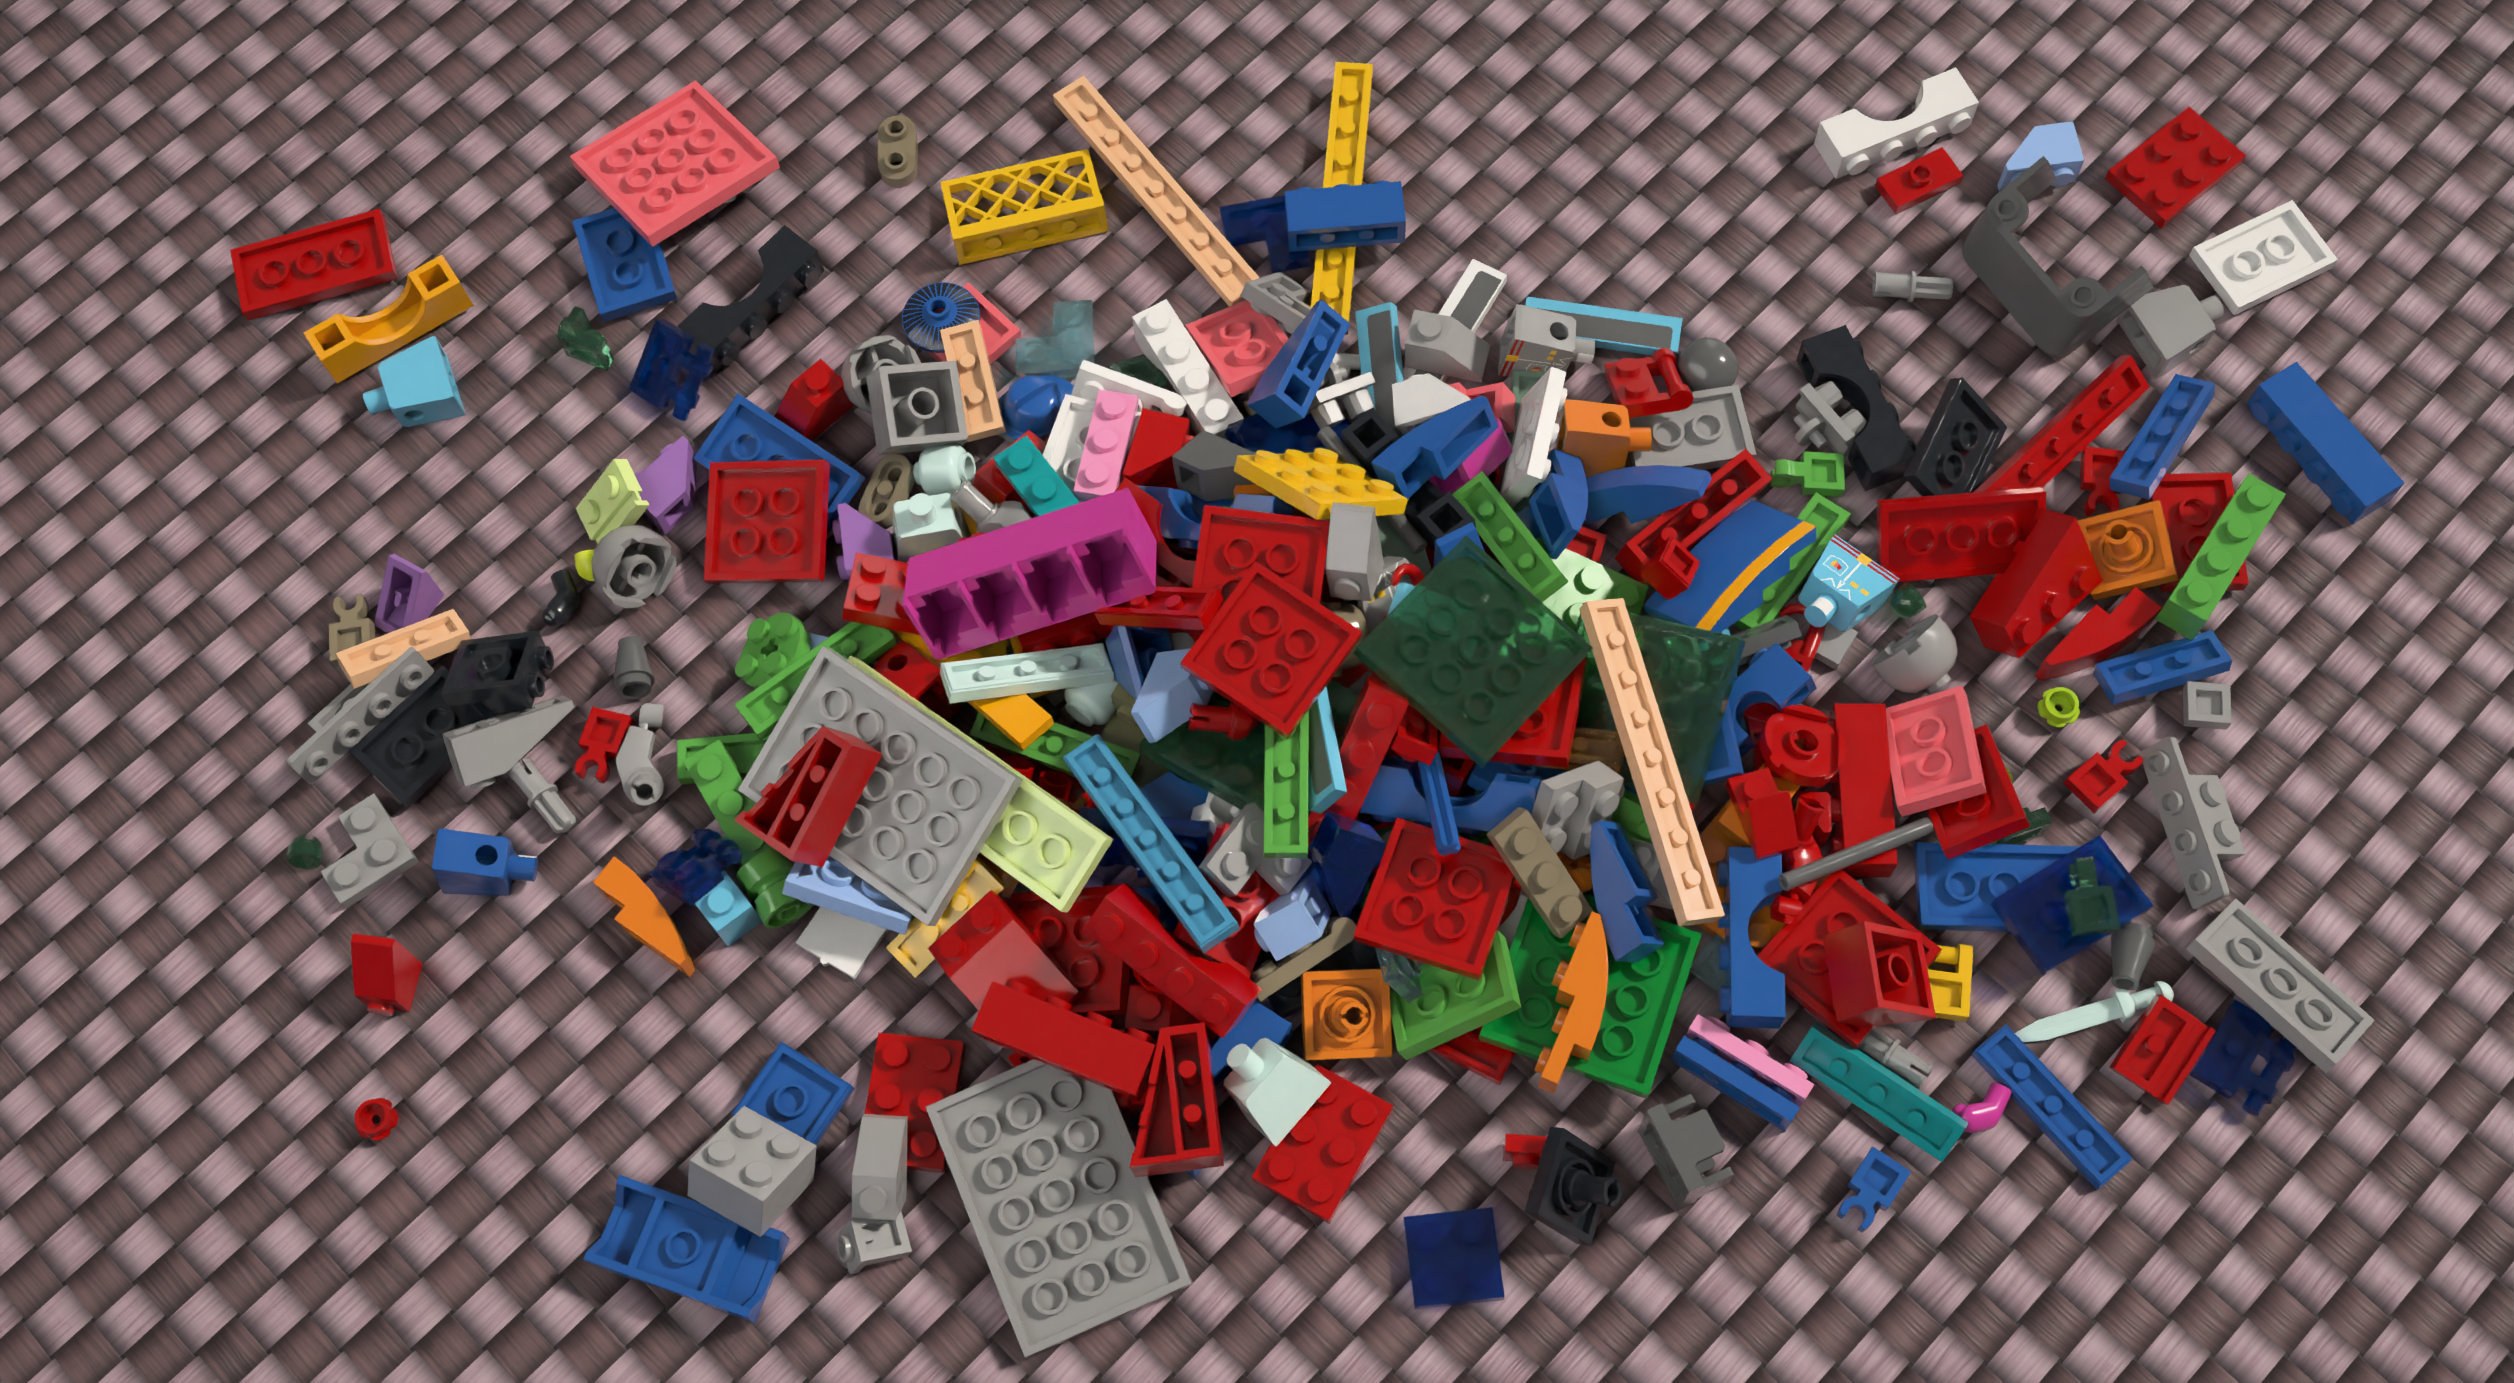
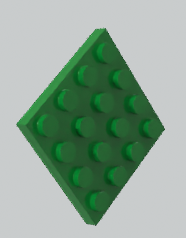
M1583 893L1593 912L1598 913L1595 897ZM1529 898L1527 899L1509 950L1522 1008L1483 1025L1479 1040L1538 1061L1544 1046L1553 1049L1559 1035L1551 1030L1561 1006L1570 1009V1007L1555 1001L1559 987L1552 985L1560 962L1563 960L1570 963L1575 948L1568 945L1575 927L1563 938L1554 936ZM1590 914L1581 922L1586 924ZM1651 917L1664 945L1639 962L1616 961L1606 939L1608 984L1600 1028L1588 1062L1571 1055L1565 1068L1568 1072L1645 1099L1649 1096L1702 935L1701 933Z

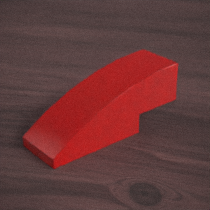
M2136 587L2111 614L2096 604L2044 659L2035 677L2040 681L2066 676L2089 668L2111 657L2133 642L2146 630L2162 607Z

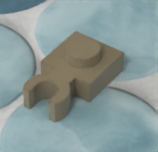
M361 593L356 594V605L350 610H346V603L341 597H335L333 608L340 617V622L329 624L330 662L335 667H340L336 653L375 639V624L370 618H365L369 612V604Z

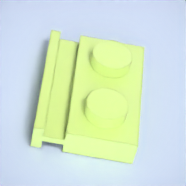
M613 459L576 507L590 540H596L597 544L611 530L621 526L634 525L649 506L648 501L642 500L640 497L642 489L627 459Z

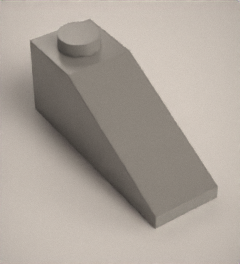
M560 695L535 703L532 709H524L518 712L510 711L442 733L456 780L464 786L470 785L472 789L486 787L495 783V776L507 773L574 708L572 700Z

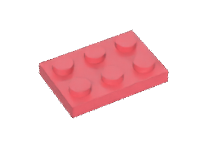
M1247 300L1186 324V329L1230 397L1247 393L1255 388L1263 372L1289 339L1272 316H1265L1254 311L1250 306L1251 303Z
M1962 685L1886 708L1890 769L1896 804L1902 817L1987 793L1968 698Z

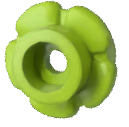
M2057 687L2043 693V699L2038 702L2037 708L2039 715L2042 718H2046L2049 725L2061 728L2067 723H2074L2078 719L2080 714L2079 700L2073 691L2068 688ZM2060 705L2062 711H2057L2055 706Z

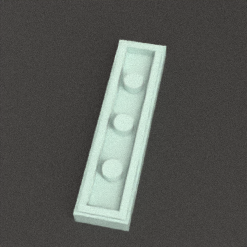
M1101 643L941 663L940 676L949 703L1112 683L1114 670L1104 644Z

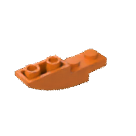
M1593 911L1586 924L1578 921L1568 945L1575 948L1570 963L1563 960L1560 962L1552 985L1559 987L1555 1001L1570 1007V1009L1561 1006L1551 1030L1559 1035L1553 1049L1544 1046L1534 1070L1541 1073L1538 1088L1552 1094L1556 1092L1571 1055L1588 1062L1605 1007L1608 984L1607 946L1601 916Z

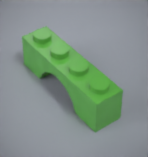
M2248 473L2231 497L2207 539L2155 620L2193 640L2207 622L2286 494Z

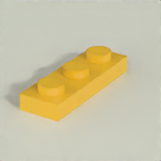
M977 856L936 926H927L915 917L911 921L906 934L899 933L886 949L914 978L919 977L936 960L928 950V947L990 890L1000 895L1008 886Z

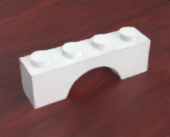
M1955 67L1922 81L1915 101L1916 110L1907 117L1895 121H1879L1863 115L1856 109H1851L1820 122L1814 145L1835 179L1847 174L1856 175L1864 171L1869 165L1882 160L1891 161L1906 150L1916 146L1922 148L1934 142L1938 137L1948 133L1957 134L1964 131L1972 123L1979 102Z
M1167 299L1132 316L1136 342L1152 367L1160 369L1168 378L1176 393L1185 399V411L1196 436L1205 430L1218 437L1225 438L1236 445L1246 442L1243 416Z

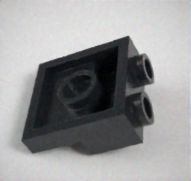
M539 630L462 640L441 695L447 706L472 705L486 701L492 714L532 709L535 698L544 695L545 683L543 674L544 671L553 669V652L549 646L545 645Z

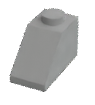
M1414 309L1405 342L1404 367L1482 382L1490 344L1454 317Z
M1333 502L1325 567L1330 596L1345 600L1371 602L1384 565L1375 507Z
M863 1114L852 1172V1218L896 1220L906 1202L907 1116Z

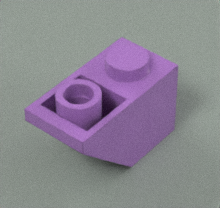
M684 436L680 437L675 443L667 445L652 464L645 470L635 474L642 489L640 497L649 503L643 515L665 535L695 509L697 461L693 459L695 453Z
M837 504L839 519L833 520V531L836 543H842L843 555L837 556L841 580L847 579L849 583L856 552L897 561L895 545L889 531L848 504Z

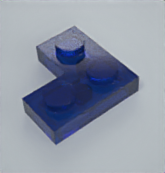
M1285 195L1219 207L1226 240L1232 246L1265 241L1272 273L1310 266L1308 251L1289 252Z

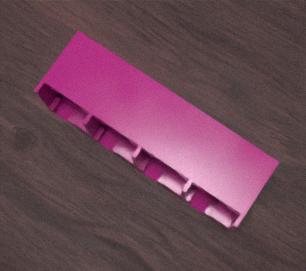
M1125 488L910 557L908 560L902 607L934 658L943 659L1095 612L1099 608L1111 607L1130 601L1132 598L1153 594L1156 590L1157 541L1129 488Z

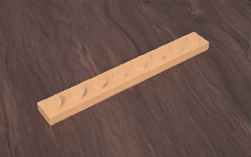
M1083 75L1053 94L1054 104L1230 307L1245 301L1246 299L1241 297L1240 294L1246 282L1260 277Z
M1624 599L1586 601L1579 610L1678 925L1682 927L1716 922L1724 917L1725 914Z

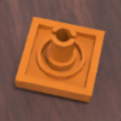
M2160 500L2078 520L2103 579L2091 592L2094 600L2128 593L2135 587L2140 590L2179 580Z
M1389 969L1306 971L1300 975L1304 1060L1392 1057Z

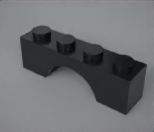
M786 225L758 250L763 263V276L759 286L749 297L738 303L726 306L702 302L675 328L683 347L716 374L724 366L733 363L740 351L751 340L759 338L766 330L767 325L780 313L786 312L792 306L794 299L807 287L816 284L821 274L825 271L818 250Z
M1844 325L1803 340L1796 361L1807 382L1815 389L1824 383L1832 381L1840 390L1843 399L1858 410L1867 421L1866 428L1854 439L1848 455V460L1864 490L1867 491L1903 478L1914 455L1916 446L1912 438L1908 435L1905 436L1899 425L1897 410L1891 402L1887 403L1881 392L1879 376L1873 369L1870 370L1866 364L1864 351L1858 338L1852 337L1847 326Z
M1371 408L1341 431L1343 443L1373 479H1378L1371 462L1391 444L1400 439L1396 432L1374 408ZM1429 480L1407 501L1404 515L1434 552L1435 540L1471 522L1476 528L1475 519L1450 492L1444 493L1440 491Z

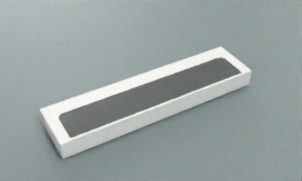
M1472 259L1439 314L1454 317L1475 333L1506 284L1507 275ZM1408 367L1403 369L1404 380L1413 375H1424L1427 373L1443 382L1448 377L1447 375Z

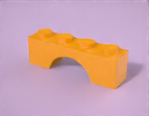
M441 254L408 273L407 283L403 292L392 304L383 310L363 317H348L337 313L305 331L304 335L320 361L338 384L474 305Z

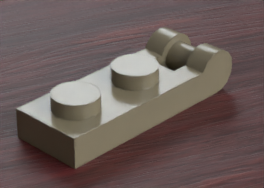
M1332 916L1327 922L1322 937L1287 955L1275 964L1270 959L1254 968L1251 973V980L1263 989L1256 1000L1261 1002L1350 943L1354 939L1355 923L1347 917Z

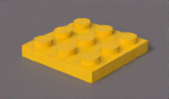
M1316 448L1313 453L1287 449L1285 454L1258 450L1255 455H1237L1233 470L1316 520L1330 519L1333 502L1375 507L1376 516L1404 514L1408 498L1393 491L1394 486L1392 484L1370 478L1365 475L1366 470L1364 468L1344 463L1338 460L1337 453L1324 448Z

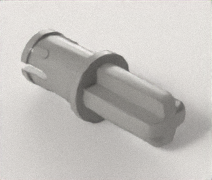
M1875 271L1872 282V297L1904 298L1908 302H1913L1914 298L1948 300L1952 297L1954 285L1953 280L1950 278L1916 276V271H1910V274Z
M527 758L522 761L525 768L521 766L520 762L516 763L508 774L529 799L527 802L528 806L531 809H537L555 833L569 831L576 823V818L557 795V786L546 781L531 759Z
M1874 1029L1857 1049L1915 1085L1917 1089H1920L1925 1083V1078H1928L1934 1065L1927 1063L1900 1045L1901 1040L1896 1039L1893 1041Z

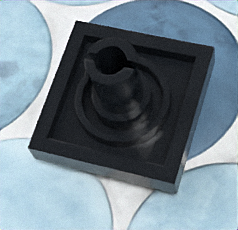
M1550 1127L1524 1212L1574 1243L1591 1246L1603 1205L1614 1207L1620 1202L1622 1197L1620 1181L1615 1179V1177H1611L1616 1161L1565 1128Z

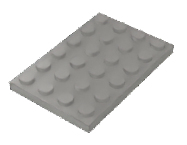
M822 646L738 790L757 803L763 797L760 792L768 783L775 784L789 769L787 763L822 726L854 735L880 752L882 756L829 856L927 926H936L1023 779L833 649Z
M1033 1059L926 1106L1025 1358L1034 1356L1193 1284L1149 1177L1135 1178L1129 1167L1132 1153L1135 1150V1143L1113 1091Z

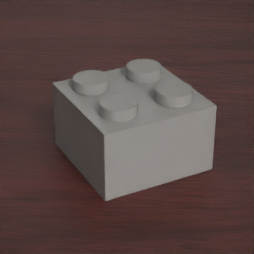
M956 361L880 366L866 376L878 455L923 451L927 447L949 444L960 445L968 440Z
M743 1106L689 1160L687 1196L761 1237L813 1182L817 1145Z

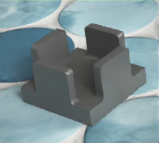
M1692 1094L1665 1106L1661 1103L1646 1110L1638 1128V1133L1678 1210L1694 1204L1699 1197L1727 1185L1734 1176L1731 1167H1727L1704 1179L1701 1177L1702 1174L1714 1169L1715 1162L1712 1157L1722 1153L1725 1149V1144L1707 1110L1702 1109L1678 1121H1672L1692 1111L1696 1103Z

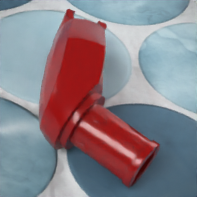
M1191 703L1189 713L1192 716L1207 718L1189 717L1188 726L1190 731L1202 730L1226 733L1227 737L1234 741L1245 739L1261 721L1234 703H1230L1229 707Z
M1804 794L1797 801L1798 804L1793 813L1799 848L1798 850L1782 854L1783 873L1822 858L1819 846L1812 834L1821 814L1825 810V804L1814 796ZM1818 879L1788 891L1782 889L1781 894L1777 895L1773 900L1770 910L1771 920L1791 924L1794 921V917L1802 911L1803 904L1809 901Z

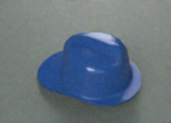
M1051 375L1024 376L1017 379L1009 387V390L998 399L1006 430L1004 434L1017 440L1028 430L1039 438L1051 433L1065 394L1071 395L1074 385L1063 378Z

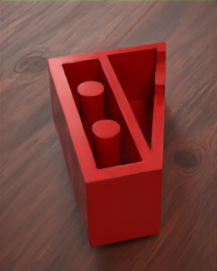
M2043 508L2038 509L2033 517L2037 523L2025 542L2018 540L2012 550L2016 556L2004 574H1996L1970 615L1985 648L2019 659L2103 581L2076 517Z
M822 726L787 763L789 769L775 784L768 783L760 792L763 797L748 812L742 811L734 821L791 861L823 867L882 754L854 735Z
M1205 1022L1160 1028L1148 1080L1149 1087L1145 1105L1140 1116V1127L1135 1150L1132 1153L1129 1167L1135 1178L1224 1166L1210 1039Z

